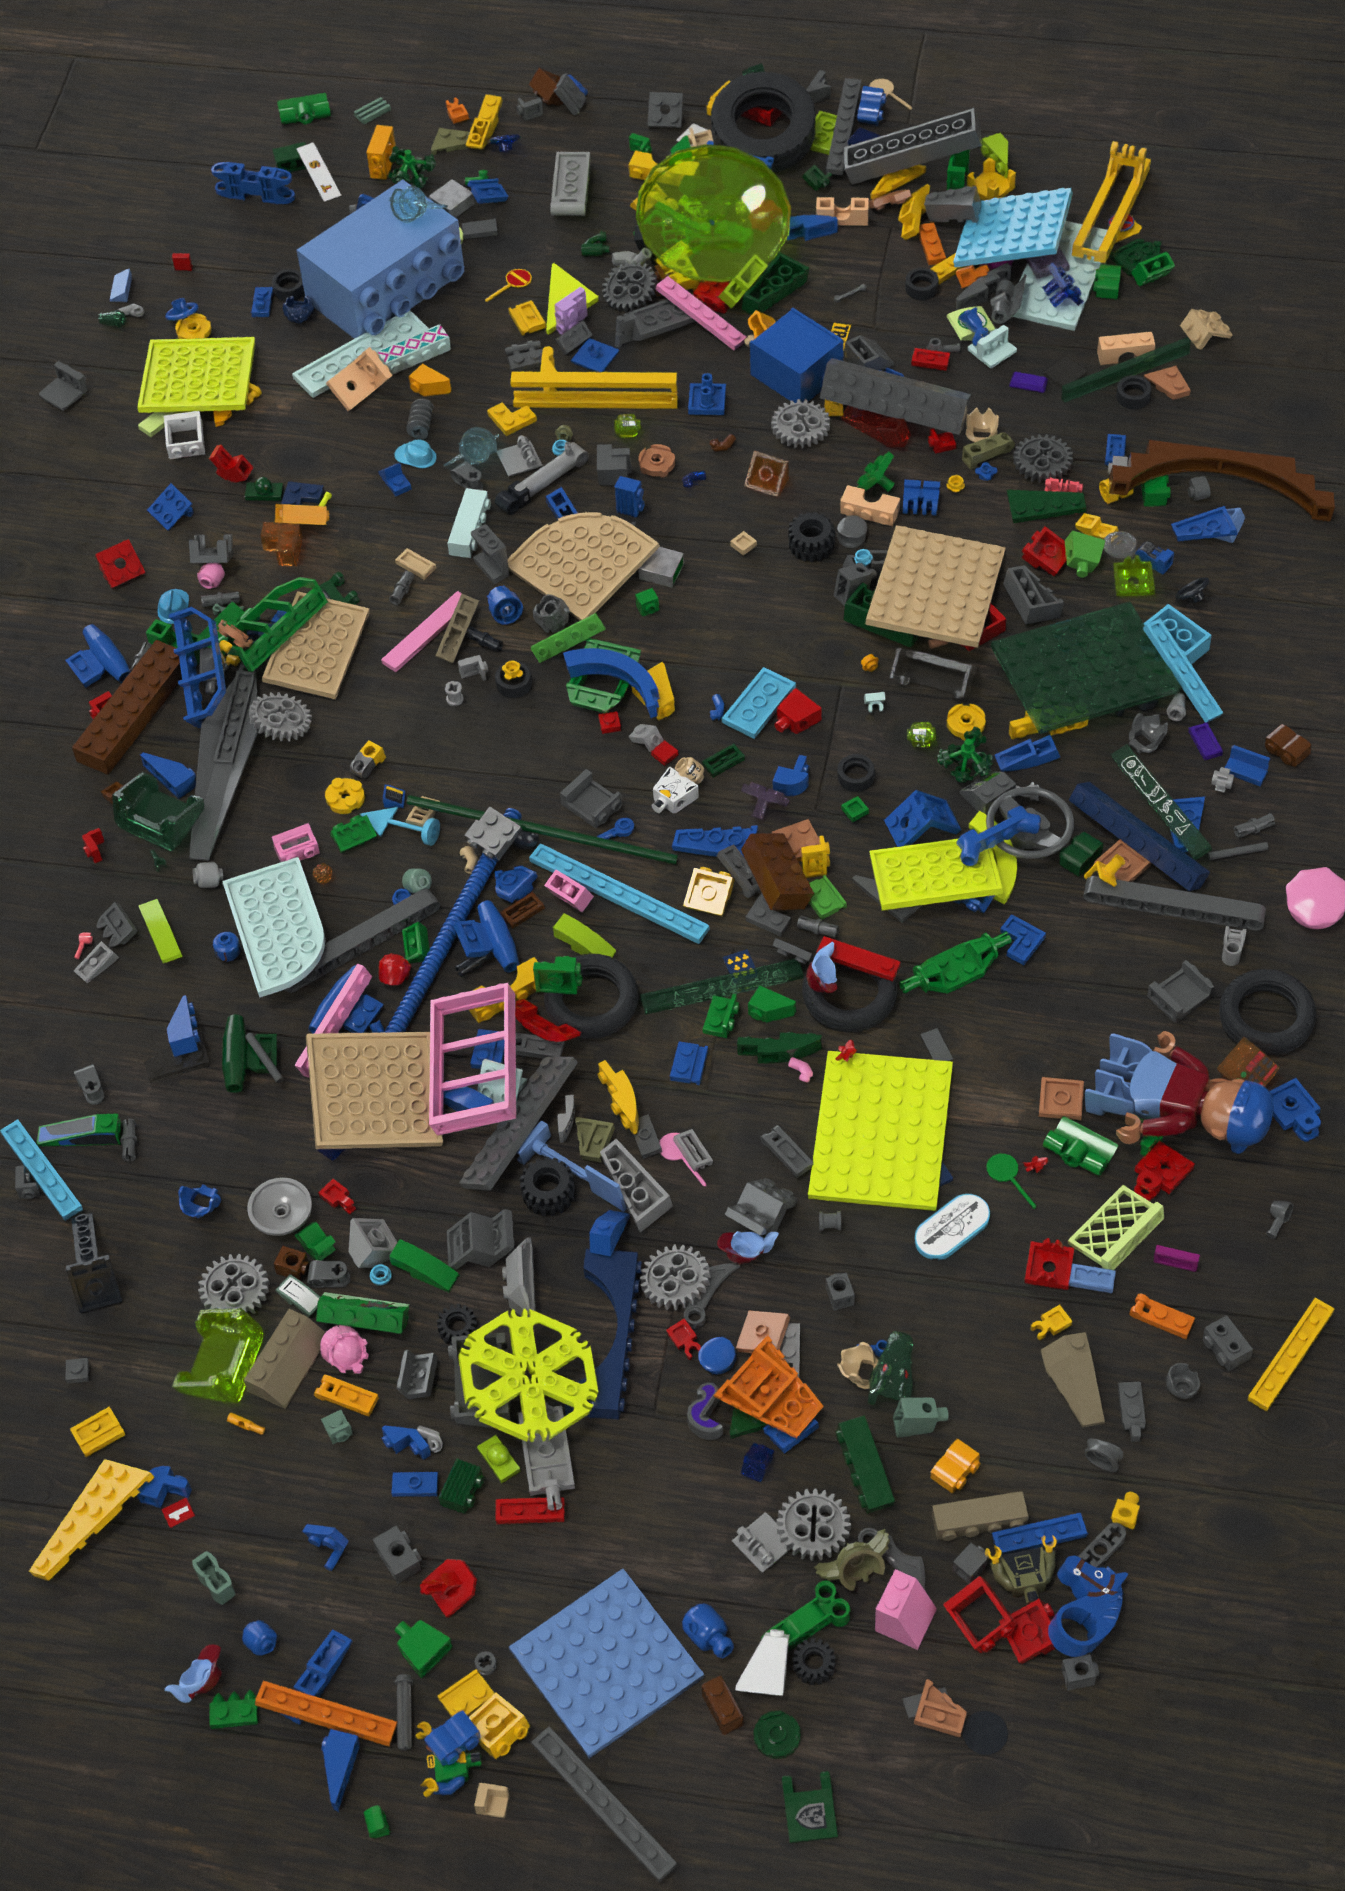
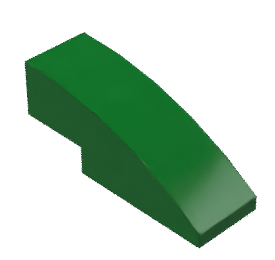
M399 1239L389 1256L391 1265L408 1271L411 1277L448 1293L459 1276L458 1272L436 1257Z

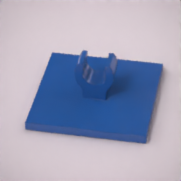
M588 338L571 359V362L594 372H603L619 353V349Z

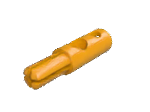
M230 1413L227 1417V1422L248 1431L251 1430L260 1435H263L265 1432L264 1427L234 1413Z

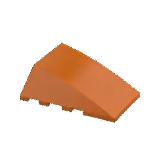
M767 1335L754 1349L751 1357L730 1380L727 1379L714 1394V1397L797 1438L824 1406L807 1384H803L797 1376V1371L789 1366L784 1359L783 1353L775 1348L772 1344V1339Z

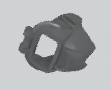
M1138 713L1132 723L1128 745L1136 749L1138 754L1141 752H1153L1167 734V722L1161 725L1158 714L1143 716L1141 713ZM1142 734L1152 743L1145 747L1136 740V737Z

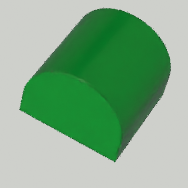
M373 1806L364 1812L370 1838H380L390 1834L386 1814L380 1806Z

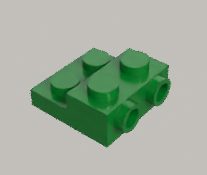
M556 956L555 963L534 962L533 973L536 992L577 994L578 986H582L581 963H578L576 958Z

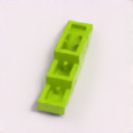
M158 899L139 905L140 912L162 963L164 964L182 957Z

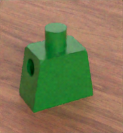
M419 1620L412 1628L405 1621H402L395 1629V1632L401 1637L397 1642L400 1653L421 1679L452 1648V1643L448 1636L422 1620Z

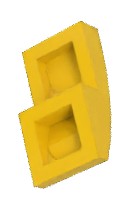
M1086 513L1075 524V528L1082 533L1103 539L1107 544H1110L1118 534L1117 526L1101 523L1100 517Z

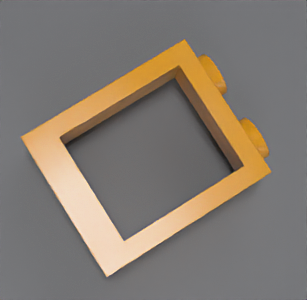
M376 125L366 152L370 178L383 180L388 178L393 164L389 161V156H391L392 148L396 146L392 126Z

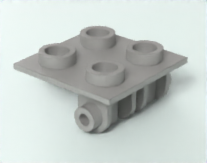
M523 435L518 437L517 445L496 451L508 477L542 467V463L531 441H528L527 437Z
M766 1512L747 1528L740 1527L737 1530L738 1536L732 1540L739 1550L762 1573L790 1550L785 1549L786 1542H780L781 1535L777 1534L779 1526Z

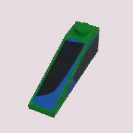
M96 1114L39 1126L37 1146L121 1145L122 1124L118 1114Z

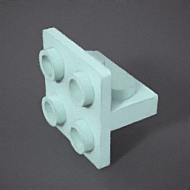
M1002 325L998 329L989 332L990 334L986 337L981 338L976 346L973 343L969 345L968 351L988 367L993 368L1016 353L1017 348L1008 342L1009 328Z
M484 1059L480 1074L505 1069V1064ZM516 1068V1101L519 1092L525 1088L527 1079L522 1078V1069ZM505 1078L479 1083L477 1091L492 1099L494 1104L504 1102Z

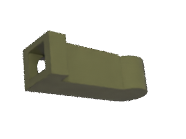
M1005 432L963 446L962 460L972 470L977 468V464L1002 453L1010 452L1014 448L1015 442Z

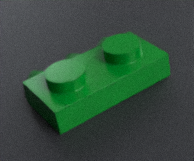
M249 1690L244 1699L241 1700L240 1696L233 1691L228 1701H225L223 1696L217 1693L212 1703H210L211 1729L258 1724V1706H255V1693Z

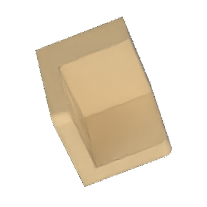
M479 1782L474 1805L476 1814L504 1818L509 1800L508 1788Z

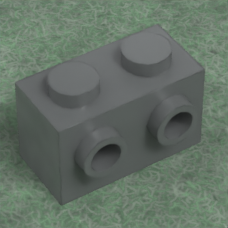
M1227 1315L1205 1327L1203 1334L1205 1346L1213 1350L1218 1363L1221 1366H1225L1228 1372L1251 1359L1253 1348Z

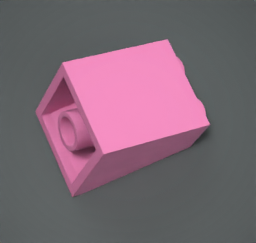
M895 1569L876 1608L875 1631L918 1650L937 1608L916 1578Z

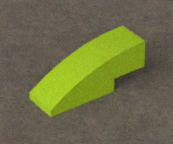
M754 254L718 297L732 308L768 265Z
M565 913L553 927L554 937L570 944L571 950L581 955L602 954L613 957L616 954V949L607 941Z

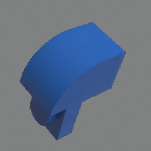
M798 756L794 770L778 766L773 779V793L783 796H796L807 789L809 785L807 756Z
M159 1466L148 1471L155 1478L150 1483L146 1481L139 1487V1493L137 1494L141 1503L161 1508L167 1492L189 1498L192 1490L186 1478L179 1475L174 1477L171 1467Z

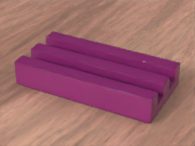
M1157 1245L1153 1262L1196 1272L1200 1255Z

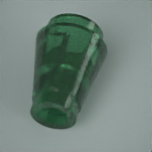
M120 310L100 313L98 320L100 324L121 327L126 323V315Z

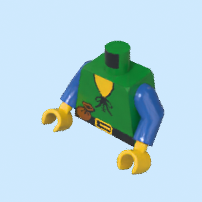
M422 1722L417 1725V1728H421L424 1733L418 1732L416 1737L422 1740L435 1729L431 1728L429 1723ZM426 1745L429 1778L421 1786H426L429 1789H426L423 1795L425 1797H429L432 1793L452 1795L464 1785V1782L469 1780V1767L482 1766L480 1751L466 1753L465 1750L459 1754L460 1758L455 1763L442 1766Z

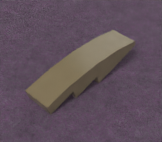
M461 594L435 657L452 664L454 663L479 600Z

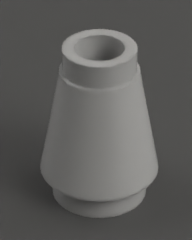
M1176 693L1167 708L1168 717L1173 721H1180L1186 715L1185 696L1182 693Z

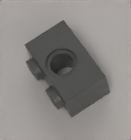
M394 1526L372 1539L376 1551L397 1584L421 1571L419 1563L422 1561L421 1556L416 1549L412 1550L408 1545L411 1542L405 1531L400 1532L398 1527ZM398 1551L404 1552L401 1556H394Z

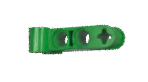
M829 1581L819 1582L815 1588V1599L771 1628L783 1630L784 1634L789 1635L788 1652L830 1623L837 1627H843L849 1622L850 1606L844 1599H836V1588L833 1583ZM823 1592L831 1594L828 1598H823L820 1595ZM837 1610H843L845 1614L837 1616L834 1614V1612Z

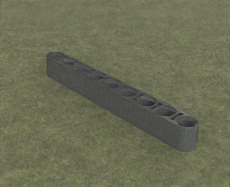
M1099 876L1088 877L1085 884L1083 898L1091 903L1255 931L1261 930L1264 926L1266 908L1257 903L1116 880L1117 885L1113 887L1100 879Z
M428 888L422 889L325 943L324 952L316 967L301 981L285 990L288 993L299 990L402 932L403 929L427 918L437 912L440 908V902Z

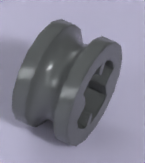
M484 1651L475 1658L476 1669L481 1675H490L496 1670V1660L492 1653ZM487 1659H489L490 1666L486 1665L483 1668L481 1661L485 1662Z

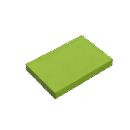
M819 111L815 117V138L810 150L829 155L837 115Z

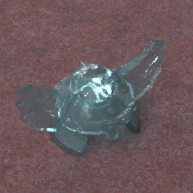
M408 186L404 190L395 189L392 196L389 197L394 216L404 223L412 222L423 216L426 208H448V205L427 202L425 194L419 188Z
M481 427L469 429L464 433L459 443L460 454L444 464V467L462 458L475 465L486 462L490 454L497 452L495 439L499 437V434L493 436L490 431Z

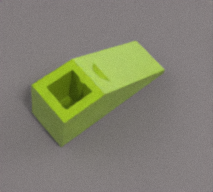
M1001 133L983 138L981 146L982 155L987 159L995 160L997 171L1005 179L1008 178L1007 139Z

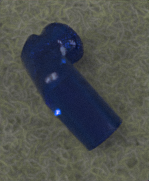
M705 471L690 472L682 478L683 487H692V481L706 480Z

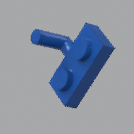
M307 1524L302 1532L309 1537L308 1541L317 1547H320V1545L327 1546L334 1550L324 1566L327 1570L332 1571L349 1540L334 1527Z

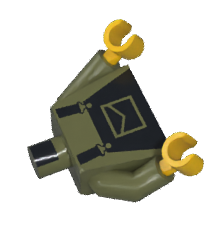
M1045 1535L1042 1537V1544L1046 1547L1044 1551L1040 1547L1001 1555L1000 1548L994 1546L996 1554L991 1556L990 1550H985V1555L992 1560L990 1565L995 1581L1006 1591H1011L1013 1597L1025 1596L1027 1605L1039 1599L1038 1593L1045 1591L1046 1584L1051 1582L1056 1568L1053 1547H1055L1057 1541L1053 1535V1542L1050 1545L1045 1544Z

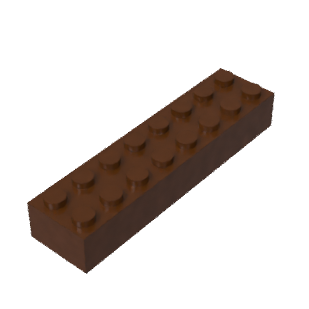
M158 640L154 641L72 746L76 762L109 775L176 688L178 681L182 680L179 656L174 653V649L177 648Z

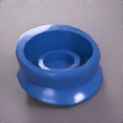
M715 1337L701 1347L698 1359L706 1371L712 1374H723L734 1366L737 1355L730 1340L724 1337Z

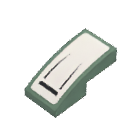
M289 1275L275 1290L290 1305L294 1304L308 1318L317 1309L320 1296L292 1275Z

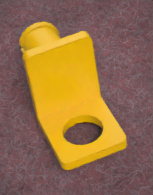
M1118 854L1107 865L1097 861L1084 874V878L1087 879L1092 876L1093 872L1098 871L1100 879L1115 887L1117 885L1115 873L1126 862Z
M1127 1492L1124 1500L1117 1499L1111 1516L1113 1523H1119L1130 1529L1135 1528L1140 1508L1137 1505L1139 1496L1136 1493Z

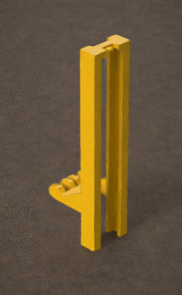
M1112 142L1106 178L1073 243L1072 256L1083 258L1085 254L1088 260H1091L1092 256H1094V261L1106 263L1149 173L1151 159L1146 158L1147 149L1141 148L1138 157L1134 156L1135 146L1131 145L1128 153L1129 145L1125 144L1121 153L1117 152L1118 142ZM1122 166L1134 167L1133 179L1099 250L1084 248V244Z
M549 346L543 348L540 372H512L511 387H543V391H514L513 407L678 408L677 373L557 372L553 348ZM556 388H671L672 392L557 391Z

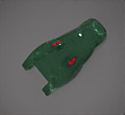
M894 1331L889 1335L886 1348L870 1375L867 1404L875 1405L878 1395L900 1401V1398L911 1397L913 1388L911 1361L913 1339L910 1335Z

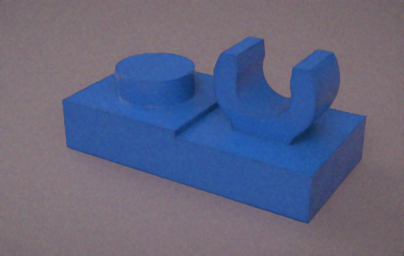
M255 287L251 311L252 317L270 316L274 293L273 287Z

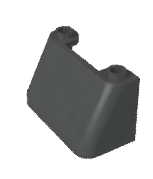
M505 1332L491 1333L484 1337L487 1344L508 1352ZM468 1335L452 1337V1345L448 1346L449 1359L454 1361L456 1401H454L453 1406H450L451 1419H455L457 1424L494 1428L480 1422V1417L475 1418V1413L479 1410L478 1407L468 1409L470 1401L465 1404L458 1356L461 1348L470 1349L464 1345ZM475 1364L471 1365L473 1385L478 1390H483L502 1378V1376ZM511 1401L495 1410L498 1416L512 1422Z

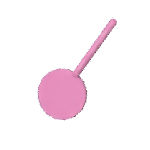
M679 1133L665 1135L659 1142L662 1148L660 1154L670 1161L682 1159L705 1187L707 1185L697 1171L694 1172L673 1141L674 1136Z

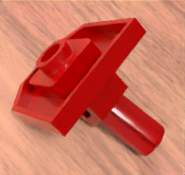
M447 1559L422 1581L420 1592L422 1595H431L444 1615L450 1618L475 1595L477 1578L465 1561Z

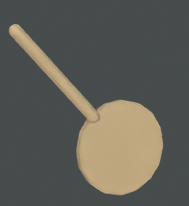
M877 79L870 83L869 87L884 89V94L892 96L908 109H912L910 105L892 93L894 86L891 81Z

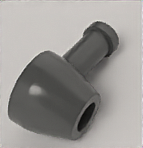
M933 338L927 345L926 350L959 353L960 343L957 345H943L940 339Z
M1276 1200L1272 1203L1270 1213L1276 1219L1271 1228L1266 1232L1268 1237L1276 1239L1282 1224L1287 1223L1292 1215L1293 1203Z

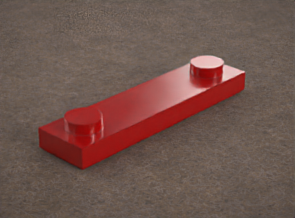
M825 936L816 951L817 954L820 949L834 942V952L830 956L833 962L890 981L894 980L901 965L900 961Z

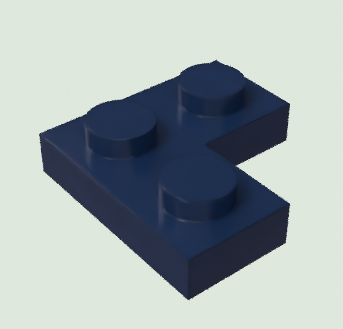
M288 482L281 504L302 505V502L320 504L324 493V485Z

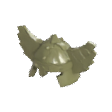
M883 1529L878 1531L875 1537L867 1544L864 1542L847 1543V1546L839 1553L837 1560L817 1564L814 1567L817 1570L816 1574L828 1581L840 1579L842 1585L851 1591L854 1590L856 1581L863 1579L864 1582H868V1576L873 1570L878 1574L884 1575L885 1564L881 1556L888 1549L890 1542L889 1534Z

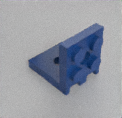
M915 790L884 820L897 847L912 845L930 827L957 834L962 830L946 800ZM909 819L908 826L905 827V823Z

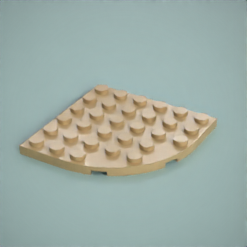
M586 512L564 516L551 525H544L532 534L507 560L509 571L544 596L552 594L563 599L570 609L569 614L581 621L596 613L660 546L654 539L619 517Z

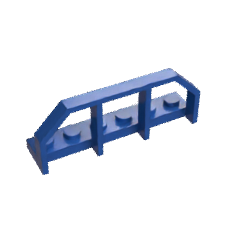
M189 607L169 614V618L174 621L178 647L174 649V653L179 656L182 680L178 681V684L184 688L187 716L183 718L184 721L200 728L205 717L212 716L226 693L216 621L195 608ZM197 614L208 621L210 638L194 643L191 636L192 625L184 617ZM212 645L215 669L198 675L194 651ZM216 677L218 690L207 708L203 710L199 683Z

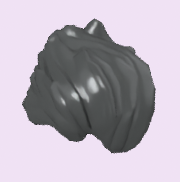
M547 594L543 596L540 604L537 603L534 607L533 618L545 632L549 633L551 630L553 633H558L568 623L570 609L563 599Z

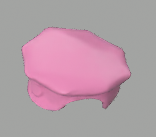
M1329 868L1301 870L1286 886L1289 912L1300 925L1309 929H1324L1332 926L1343 917L1345 913V881Z

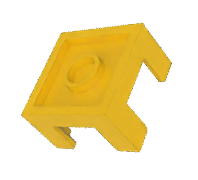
M988 158L984 161L983 173L976 179L974 172L967 175V186H976L979 197L983 201L992 198H1004L1015 188L1016 172L1009 169L1008 178L1005 179L1004 176L995 172V160Z

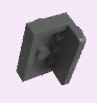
M405 1350L401 1361L399 1379L397 1380V1390L407 1399L431 1396L438 1356L434 1353L414 1355L410 1350Z

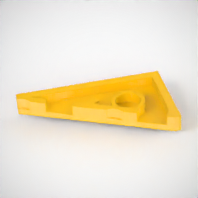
M919 164L894 173L885 174L872 191L871 199L881 197L926 173V166Z

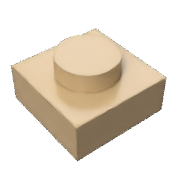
M743 531L732 539L730 544L731 547L744 556L757 546V541Z

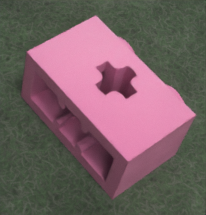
M558 870L553 872L544 885L553 895L582 913L594 897L584 886Z

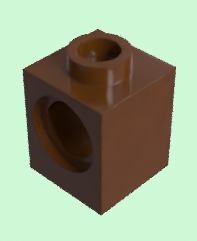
M282 1246L274 1262V1267L278 1275L284 1277L292 1275L301 1281L303 1275L307 1274L310 1263L306 1253Z

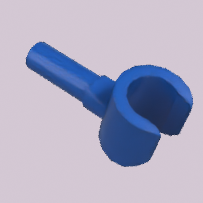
M380 1020L369 1025L372 1033H385Z
M879 1340L876 1345L870 1346L875 1355L883 1357L887 1350H881L879 1347L886 1348L888 1343L885 1340Z

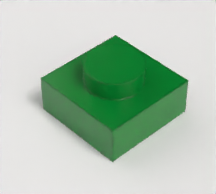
M858 796L841 805V810L852 823L869 814L868 807Z

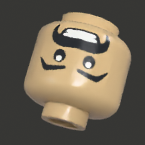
M692 757L680 759L675 766V770L679 772L680 776L688 778L695 784L701 783L704 779L703 765Z

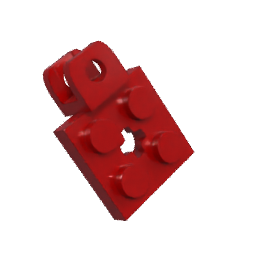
M1159 1141L1135 1166L1134 1171L1139 1175L1134 1192L1148 1201L1154 1199L1160 1192V1189L1170 1194L1194 1169L1195 1163ZM1161 1165H1166L1168 1168L1162 1169ZM1145 1189V1190H1147L1149 1193H1148V1194H1143V1193L1141 1192V1190Z

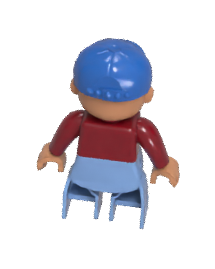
M1163 1031L1158 1035L1161 1048L1155 1047L1154 1051L1140 1041L1111 1034L1109 1037L1110 1060L1101 1059L1100 1070L1098 1069L1095 1072V1091L1091 1089H1086L1085 1091L1086 1112L1099 1116L1104 1115L1106 1112L1125 1115V1124L1130 1126L1116 1130V1135L1121 1142L1126 1144L1137 1142L1141 1137V1133H1143V1137L1182 1134L1188 1129H1194L1201 1115V1122L1206 1131L1216 1139L1227 1140L1231 1144L1232 1152L1240 1154L1247 1146L1254 1145L1265 1137L1270 1129L1274 1111L1272 1094L1266 1087L1256 1082L1244 1081L1243 1079L1226 1080L1216 1083L1209 1090L1210 1076L1208 1068L1189 1052L1180 1047L1175 1048V1037L1167 1031ZM1138 1117L1145 1119L1143 1120V1123H1141Z

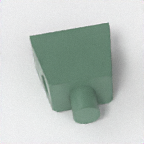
M900 1398L893 1416L897 1438L933 1432L938 1421H948V1410L946 1407L937 1408L933 1398Z

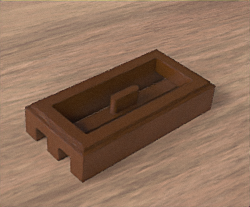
M531 892L501 911L500 914L513 929L545 909L541 900Z

